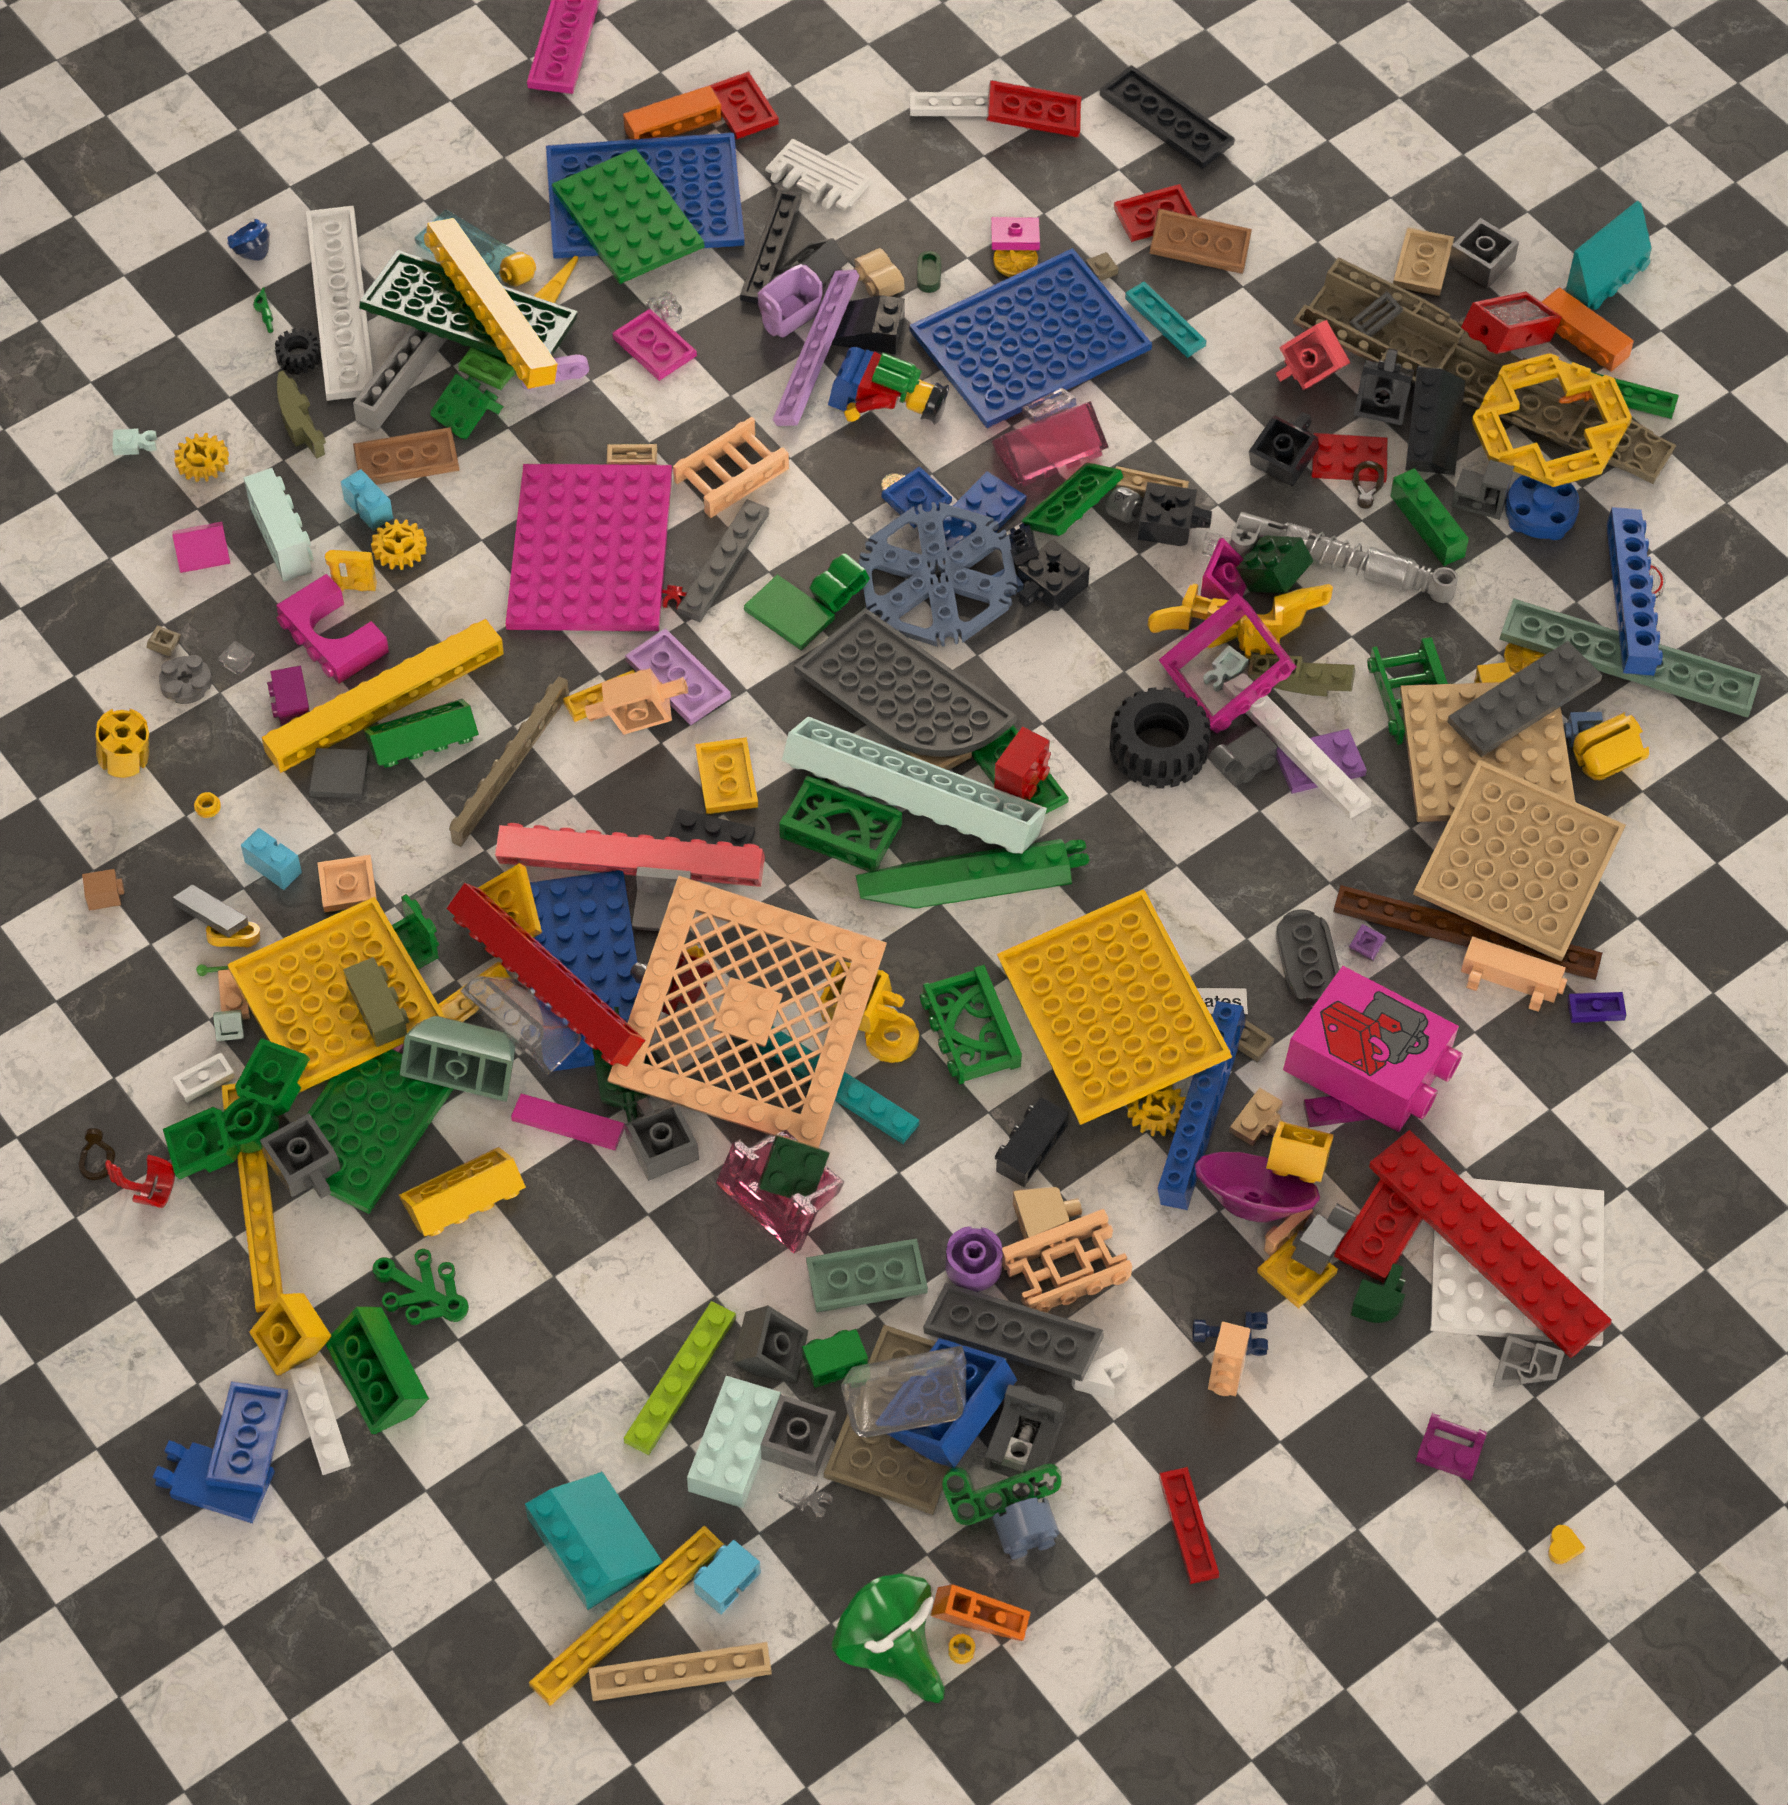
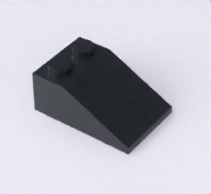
M879 295L849 301L831 345L849 348L858 347L863 350L896 354L905 319V299Z

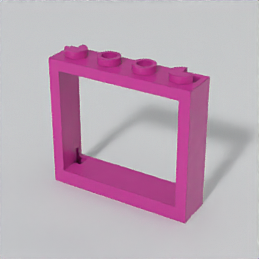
M1238 593L1159 659L1179 689L1186 693L1185 697L1189 698L1191 696L1198 702L1197 707H1203L1206 717L1210 721V729L1217 734L1227 729L1240 714L1249 711L1253 703L1259 698L1268 695L1272 687L1278 682L1287 679L1297 667L1253 608ZM1246 615L1280 660L1213 715L1180 669Z

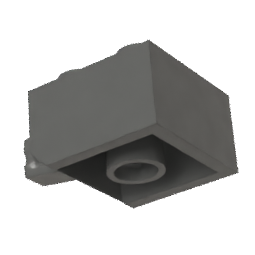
M647 1097L637 1101L640 1117L625 1124V1134L648 1181L699 1160L698 1143L676 1103L663 1109L654 1110Z
M309 1113L260 1140L264 1157L291 1197L313 1187L321 1199L331 1194L330 1187L325 1179L341 1170L338 1157Z

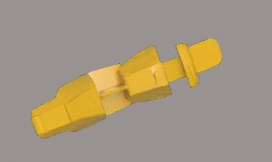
M1193 583L1188 587L1182 606L1153 612L1148 619V628L1153 633L1170 629L1188 630L1193 617L1206 620L1229 600L1218 598L1211 600L1199 596L1198 584ZM1330 584L1301 588L1274 597L1272 610L1268 614L1258 616L1280 644V638L1301 625L1307 610L1327 605L1330 602L1333 587ZM1246 615L1207 646L1208 648H1213L1238 637L1239 647L1241 651H1245L1247 659L1251 658V652L1260 653V655L1275 654Z

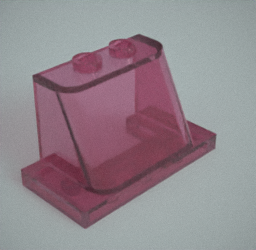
M787 1130L778 1133V1135L798 1141ZM776 1135L750 1149L740 1140L736 1141L731 1145L716 1184L791 1252H798L802 1249L817 1212L840 1193L844 1181L829 1167L825 1166L817 1191L805 1198L800 1193L791 1196L789 1199L761 1190L757 1186Z

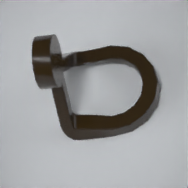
M1364 461L1355 467L1352 483L1360 494L1357 499L1359 507L1364 509L1371 508L1374 502L1372 496L1384 484V469L1376 462ZM1365 468H1372L1379 473V478L1376 486L1366 494L1359 484V472Z
M89 1128L85 1131L84 1138L87 1144L80 1153L79 1170L82 1176L89 1180H100L108 1176L107 1169L105 1167L102 1171L96 1173L87 1171L85 1169V1160L88 1151L94 1144L98 1145L107 1152V1160L111 1164H114L115 1151L102 1141L103 1132L100 1129Z

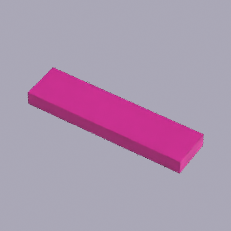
M522 1093L511 1115V1119L514 1122L615 1151L625 1129V1123Z

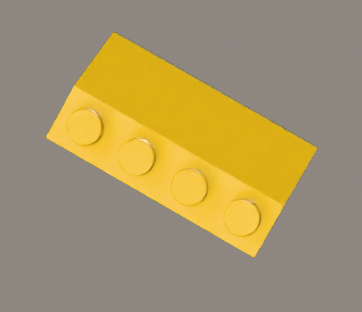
M497 1147L400 1194L399 1197L418 1231L425 1237H431L444 1231V1227L452 1223L460 1224L468 1220L469 1215L477 1211L484 1212L494 1207L495 1202L503 1198L508 1200L516 1197L520 1193L519 1191L526 1187L514 1158L500 1147Z

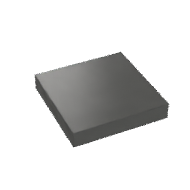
M316 748L309 790L310 796L363 799L369 759L368 750Z

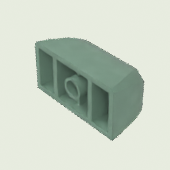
M433 1016L417 1023L405 1036L400 1076L507 1102L515 1045L504 1032L440 1016Z

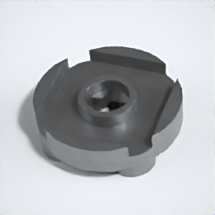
M182 656L162 664L159 684L166 698L175 699V702L179 704H190L199 701L205 696L204 692L207 691L208 687L210 689L212 685V677L208 665L202 661L200 656ZM183 677H191L188 679V683H183L180 680Z

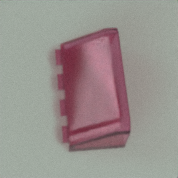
M1091 401L1006 433L992 441L996 453L1016 484L1022 483L1023 487L1037 482L1036 477L1044 474L1045 478L1058 474V468L1066 466L1068 470L1081 465L1080 460L1088 457L1089 461L1103 456V450L1109 448Z

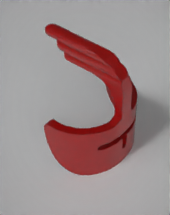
M148 1155L146 1159L147 1175L143 1184L126 1179L120 1167L111 1164L109 1160L105 1162L108 1175L113 1183L124 1189L141 1192L140 1196L133 1195L132 1201L134 1203L158 1208L165 1207L171 1195L175 1179L174 1169L170 1162ZM156 1176H158L155 1190L162 1192L154 1191L152 1197L149 1199L154 1186Z

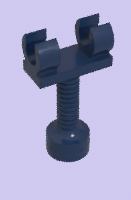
M1263 1312L1245 1313L1244 1327L1254 1330L1267 1329L1268 1314ZM1194 1319L1192 1329L1193 1342L1205 1343L1207 1337L1216 1336L1218 1338L1221 1326L1210 1327L1206 1324V1320ZM1250 1330L1246 1355H1267L1268 1340L1264 1338L1252 1339V1331Z

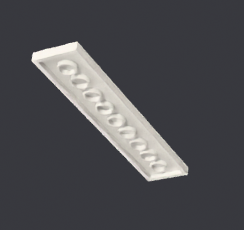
M354 206L306 211L327 401L355 398L359 396L373 378L374 373L367 313L365 310L359 309L360 300L364 296Z

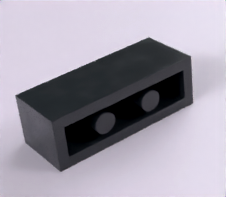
M1040 1097L1035 1105L1031 1104L1028 1107L1022 1124H1017L1013 1128L1009 1136V1142L1006 1146L1001 1145L995 1155V1160H997L996 1172L1022 1187L1027 1185L1068 1127L1069 1112Z

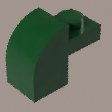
M1393 1263L1384 1286L1362 1279L1350 1315L1372 1323L1387 1322L1396 1317L1403 1307L1406 1295L1401 1293L1406 1281L1405 1278L1401 1277L1404 1267Z

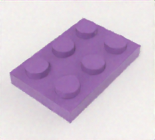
M1349 729L1310 738L1350 779L1366 776V767ZM1277 746L1276 758L1291 794L1318 788Z

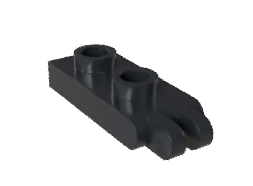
M1024 523L1020 524V528L1017 530L1015 527L1010 529L1011 534H1009L1010 551L1017 566L1040 555L1034 533L1030 525L1025 526Z

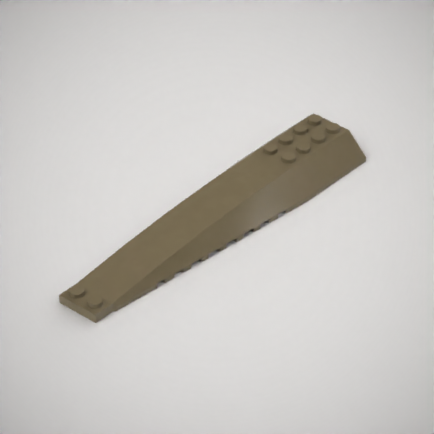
M1340 257L1336 259L1327 272L1324 286L1310 306L1304 305L1293 320V324L1305 330L1327 320L1342 348L1368 361L1378 363L1379 360L1385 361L1388 348L1398 350L1396 363L1401 364L1403 368L1414 370L1413 381L1416 380L1417 366L1444 369L1466 380L1463 402L1477 409L1480 408L1483 398L1491 385L1496 381L1502 366L1527 359L1525 357L1520 359L1513 355L1511 351L1499 354L1488 351L1486 345L1470 338L1468 332L1461 328L1463 321L1456 322L1450 318L1451 314L1425 299ZM1387 291L1403 308L1402 313L1372 337L1356 330L1354 327L1352 328L1349 322ZM1388 300L1385 301L1358 324L1361 326L1390 302ZM1393 307L1392 309H1390L1387 313H1385L1382 317H1380L1376 322H1374L1371 326H1369V327H1368L1366 330H1364V331H1365V332L1368 331L1371 327H1373L1376 323H1378L1382 318H1384L1387 314H1389L1392 310H1394L1395 307ZM1557 379L1515 389L1514 392L1520 403L1519 410L1498 415L1505 422L1578 453L1590 450L1584 437V429L1605 424L1594 400L1589 399L1588 402H1584L1582 399L1576 402L1573 401L1570 404L1559 403V399L1565 393ZM1631 419L1630 425L1607 464L1654 484L1673 454L1676 445L1655 435L1653 431Z

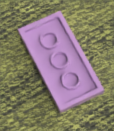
M666 628L625 655L626 662L636 672L650 668L657 679L663 684L684 677L688 686V693L671 697L670 706L690 725L731 698V692Z

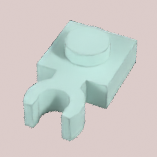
M138 429L113 430L112 450L114 455L139 454L140 448H144L146 451L157 450L155 441H150L157 440L156 431L149 430L139 434Z
M1228 646L1212 662V667L1215 670L1205 673L1203 677L1204 683L1208 684L1210 680L1216 679L1217 682L1213 685L1216 692L1221 690L1226 678L1231 680L1237 677L1249 665L1248 659L1231 646Z

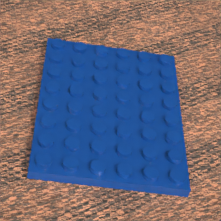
M734 133L546 145L553 259L599 255L553 192L552 183L635 148L704 240V248L745 246Z
M1073 248L909 325L910 333L986 428L998 424L1152 349V342Z

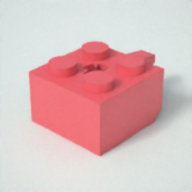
M1326 320L1314 325L1279 347L1286 359L1284 362L1287 366L1276 372V375L1280 382L1293 376L1295 380H1298L1302 389L1305 390L1351 362Z

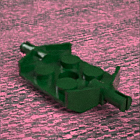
M614 1007V1011L620 1016L619 1007ZM592 1048L601 1102L612 1107L624 1109L628 1123L632 1121L631 1116L636 1120L638 1117L637 1101L646 1097L649 1099L651 1096L609 1083L608 1078L613 1065L601 1057L602 1052L599 1049L595 1050ZM646 1055L644 1063L651 1065V1062L648 1056Z

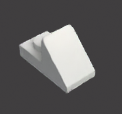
M1121 1347L1092 1362L1082 1382L1072 1379V1387L1074 1390L1114 1399L1115 1386L1110 1378H1116L1124 1373L1125 1369H1127L1128 1355Z

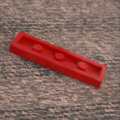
M1188 1467L1159 1473L1160 1484L1189 1583L1194 1584L1219 1578L1218 1567Z

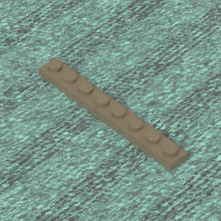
M558 676L556 681L547 687L545 696L540 703L537 702L534 705L528 720L521 723L518 734L507 743L501 758L494 761L491 772L486 779L483 778L479 782L476 793L472 798L469 797L466 800L461 814L451 821L449 831L453 844L462 847L564 703L563 698L569 696L568 680Z

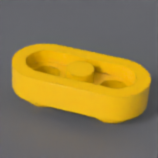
M248 922L246 927L229 938L210 926L206 927L207 942L216 947L249 948L257 944L261 938L260 928L253 922Z

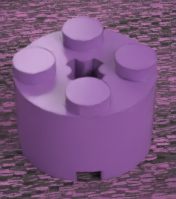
M969 1226L957 1230L950 1237L946 1248L945 1268L950 1281L956 1286L976 1292L993 1286L1002 1272L1003 1251L1000 1239L994 1232L983 1227L977 1229Z

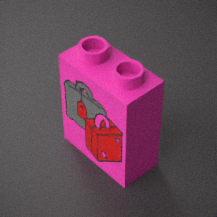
M1342 966L1291 1037L1283 1071L1339 1101L1341 1100L1353 1106L1354 1109L1399 1132L1411 1114L1422 1120L1425 1118L1438 1093V1090L1431 1087L1435 1078L1438 1077L1449 1082L1457 1070L1463 1053L1452 1047L1459 1026L1357 972Z

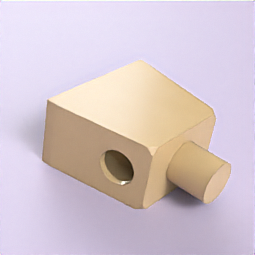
M1057 1187L1013 1191V1207L1024 1239L1070 1222L1069 1217L1082 1214L1079 1199L1063 1201L1060 1190Z

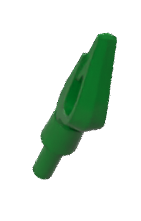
M263 287L256 296L253 307L257 312H261L262 321L266 323L268 333H272L274 331L272 326L273 316L269 308L265 287Z

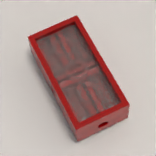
M1525 291L1473 302L1461 328L1468 332L1470 338L1486 345L1488 351L1499 354L1550 342L1562 316Z

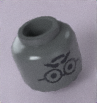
M1124 486L1117 487L1109 492L1105 499L1106 511L1108 515L1115 519L1129 523L1138 519L1141 515L1143 506L1141 496Z

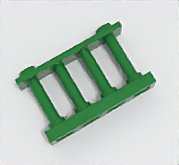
M1432 637L1423 638L1420 649L1416 653L1381 658L1376 646L1372 647L1371 656L1367 658L1368 671L1374 674L1389 719V733L1391 736L1394 735L1397 745L1403 743L1405 727L1404 720L1402 721L1399 709H1402L1401 699L1395 700L1392 689L1423 683L1426 685L1448 684ZM1413 663L1423 665L1424 673L1388 679L1385 668Z

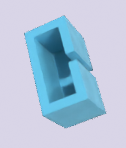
M362 469L341 481L344 501L357 514L359 513L360 518L372 531L393 519L390 499Z
M260 828L241 844L245 863L283 890L302 873L298 855L280 843L278 845L276 839Z
M735 1540L728 1546L723 1545L716 1552L714 1561L708 1567L703 1566L694 1577L695 1594L721 1615L739 1596L735 1590L739 1588L743 1592L761 1573L760 1561Z

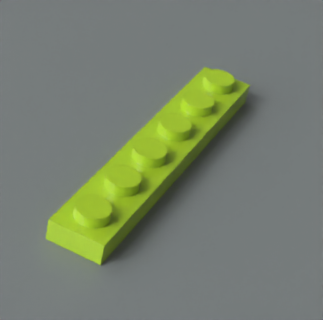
M713 1301L710 1302L624 1436V1443L650 1455L736 1320V1313Z

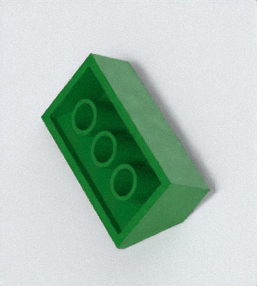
M458 699L363 729L375 762L379 766L383 765L384 768L397 765L399 763L398 760L406 757L409 760L424 756L423 752L432 749L434 752L446 750L449 748L448 744L458 742V744L469 743L473 741L474 736L479 735L471 706L464 699Z
M356 1307L331 1334L330 1339L326 1342V1346L371 1434H377L413 1417L429 1400V1397L382 1307Z

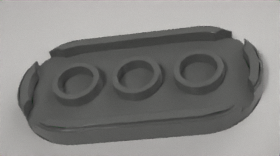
M1299 909L1288 912L1279 922L1276 930V941L1289 992L1299 1002L1314 1006L1340 969L1330 928L1326 920L1322 917L1319 918L1315 915V912Z

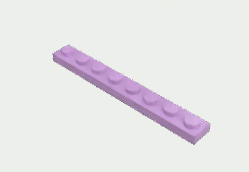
M856 270L834 272L773 417L776 426L798 425L859 279V274Z

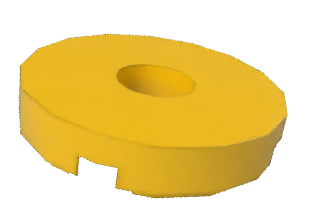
M899 1013L896 1021L879 1019L873 1034L865 1032L866 1047L871 1055L880 1061L889 1063L901 1062L911 1057L917 1050L919 1031L912 1018L903 1013ZM894 1032L900 1037L895 1041H889L885 1038V1035Z

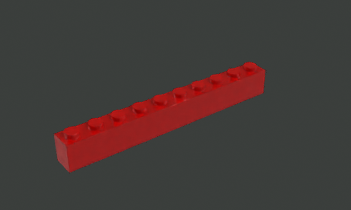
M464 883L446 908L454 915L453 921L463 928L467 927L470 930L468 934L476 941L483 942L486 945L484 949L489 954L502 959L501 965L512 973L516 972L519 975L517 980L528 988L532 987L535 990L534 995L542 1002L549 1003L552 1006L550 1010L555 1015L568 1020L567 1026L578 1034L582 1033L586 1037L584 1042L595 1050L599 1049L602 1052L601 1057L613 1066L618 1063L627 1067L646 1040L480 888Z

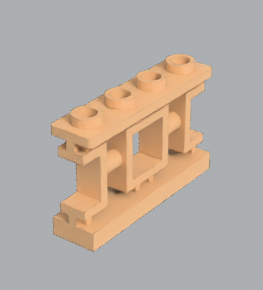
M1104 1209L1002 1248V1266L1004 1270H1007L1009 1277L1023 1272L1031 1290L1022 1293L1021 1301L1023 1305L1046 1313L1058 1305H1069L1076 1301L1077 1298L1086 1294H1097L1109 1285H1120L1131 1277L1132 1264L1130 1260L1127 1261L1126 1254L1123 1253L1112 1258L1104 1243V1240L1112 1238L1113 1229L1108 1224V1216ZM1092 1237L1096 1248L1084 1252L1080 1241ZM1074 1252L1082 1270L1060 1278L1052 1261ZM1041 1257L1045 1268L1033 1272L1028 1261ZM1101 1258L1107 1269L1094 1273L1090 1262ZM1050 1278L1055 1289L1042 1294V1289L1038 1282Z

